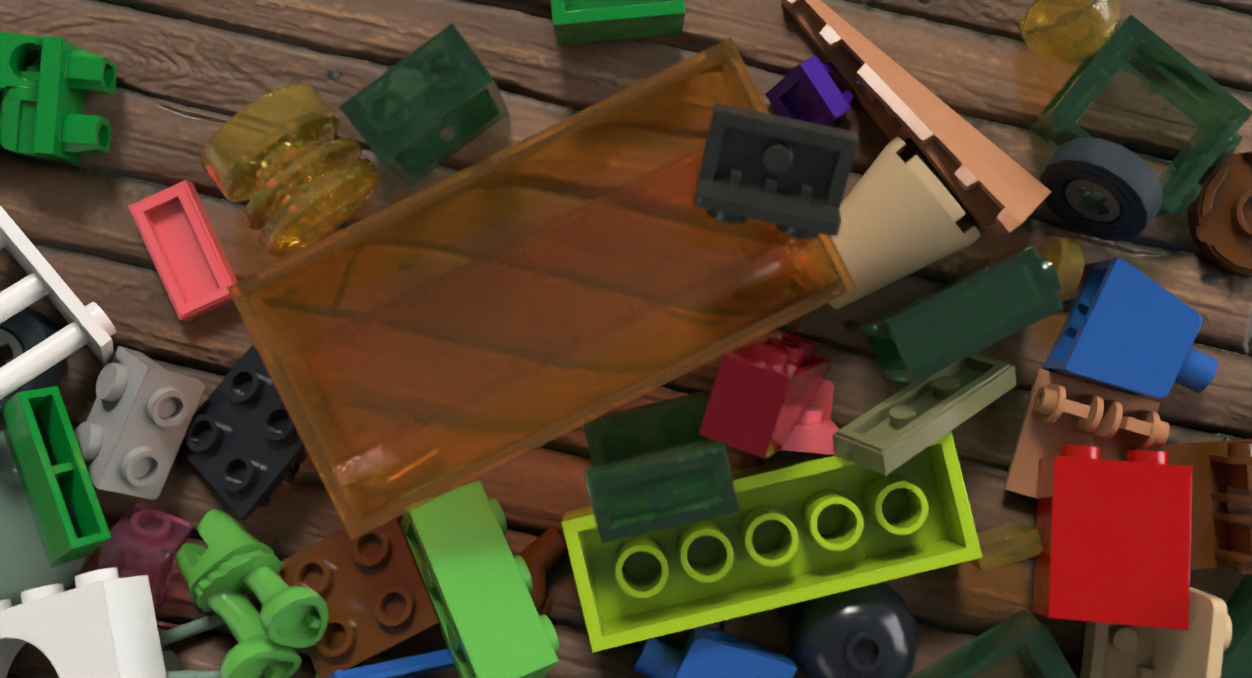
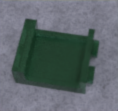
M698 392L587 418L584 421V431L592 460V468L585 469V482L601 543L739 512L724 443L699 434L709 402L706 393Z

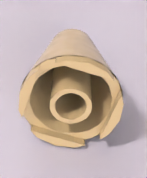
M896 137L886 145L841 203L839 211L842 222L838 236L819 233L818 237L812 240L796 261L803 273L794 280L818 309L826 302L835 310L845 307L971 245L981 237L976 226L969 227L964 232L961 231L955 222L966 213L917 155L906 163L898 156L906 146V143L899 137Z

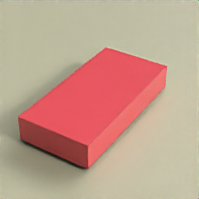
M184 180L128 206L180 321L192 320L244 296L192 182Z

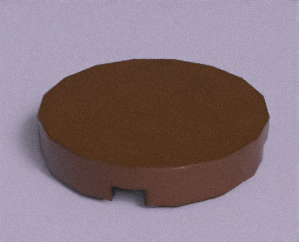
M1252 151L1228 156L1208 168L1192 189L1187 210L1191 237L1202 255L1221 270L1242 276H1252Z

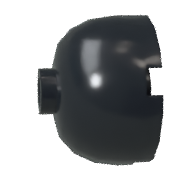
M885 582L798 602L794 608L793 616L791 617L790 615L787 626L790 653L805 678H906L913 669L919 647L914 616L902 596Z

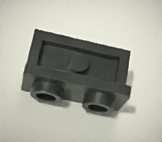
M715 102L696 182L693 204L696 207L706 209L707 215L713 219L725 223L744 224L750 218L776 224V228L780 232L799 239H815L819 233L838 236L842 222L839 208L859 141L857 133Z

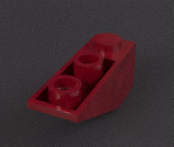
M782 334L781 339L767 337L764 343L751 341L748 347L723 353L699 434L766 459L782 449L831 369L833 359L817 354L819 344L791 334Z

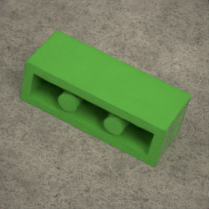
M478 480L407 505L401 527L440 620L439 627L460 678H544L559 661L556 653L559 651L558 637L550 619L544 614L539 616L530 596L533 584L529 569L520 555L513 557L504 536L507 532V523L499 502L495 498L488 499L481 481Z

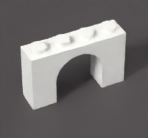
M117 567L105 568L75 576V589L65 591L64 584L59 583L26 590L20 593L22 604L12 607L11 599L0 600V678H7L13 659L26 642L33 644L47 656L59 678H167L148 575L119 578Z

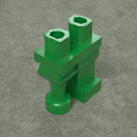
M0 32V96H2L0 108V145L7 150L39 161H57L68 164H79L80 156L108 154L110 152L112 135L110 120L102 116L84 115L85 93L112 95L116 88V63L104 56L83 51L64 38L47 36L42 38L25 34Z

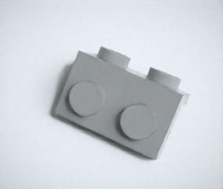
M118 346L112 362L107 363L98 376L96 383L97 398L87 421L81 423L75 431V436L92 484L101 490L151 500L157 499L165 484L205 385L196 378L166 370L141 352Z

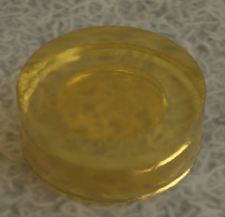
M1053 235L1042 243L1035 256L1030 277L1031 290L1036 297L1063 302L1075 292L1080 283L1085 262L1084 251L1078 241Z

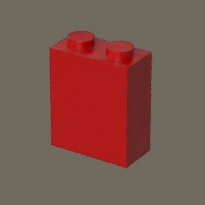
M1060 445L1059 456L1039 458L1033 612L1047 618L1189 631L1193 466L1169 465L1168 452L1149 450H1126V461L1101 459L1100 447L1083 445Z

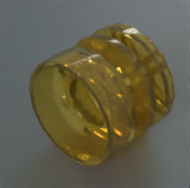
M293 83L274 90L252 102L229 119L210 138L201 153L202 168L226 199L235 203L250 200L244 209L243 221L249 228L256 231L261 230L259 241L267 252L274 256L291 253L336 229L371 196L382 178V174L368 158L360 159L363 149L353 138L348 137L334 140L339 133L341 121L310 83Z

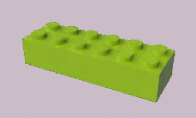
M952 431L888 475H883L837 455L807 453L565 512L561 521L592 652L983 558Z

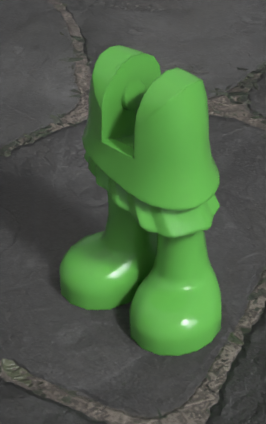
M220 509L210 510L197 527L208 548L195 543H185L176 553L175 559L187 583L192 601L196 602L203 612L214 611L238 642L222 660L220 678H289L300 667L302 662L301 657L293 648L313 646L322 638L327 629L329 612L326 602L321 595L311 588L301 586L290 587L278 575L284 567V563L279 561L269 546L259 542L235 517ZM250 591L254 593L263 605L260 613L246 597Z

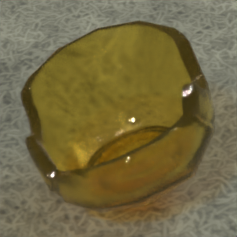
M1035 0L1027 8L1024 17L1018 20L1017 26L1026 45L1036 56L1046 61L1069 64L1093 56L1111 42L1120 26L1121 2L1120 0Z

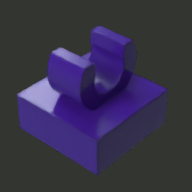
M816 55L798 64L765 94L779 116L824 126H830L851 109L849 103L853 99V94L850 90L841 93L829 74L835 70L833 64L829 62L821 63Z

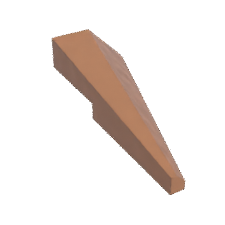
M782 0L783 6L827 62L833 64L835 67L834 71L891 142L896 137L905 141L910 137L989 239L1012 232L1051 193L1047 187L821 0Z

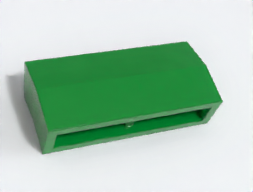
M58 386L17 392L1 407L0 424L49 566L53 568L92 555L98 546L111 538Z

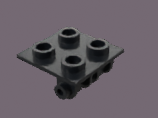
M251 345L193 415L179 449L240 519L246 520L251 513H254L258 506L267 507L271 502L270 496L285 477H292L295 473L294 468L291 466L293 462L303 463L306 460L307 455L303 450L305 448L310 449L322 433L327 434L330 431L331 426L328 422L334 416V413L318 400L314 399L310 402L256 346Z

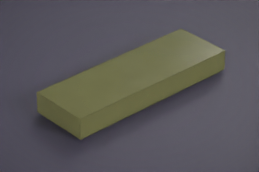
M962 350L836 431L832 435L835 455L883 475H888L1017 386L1015 366Z

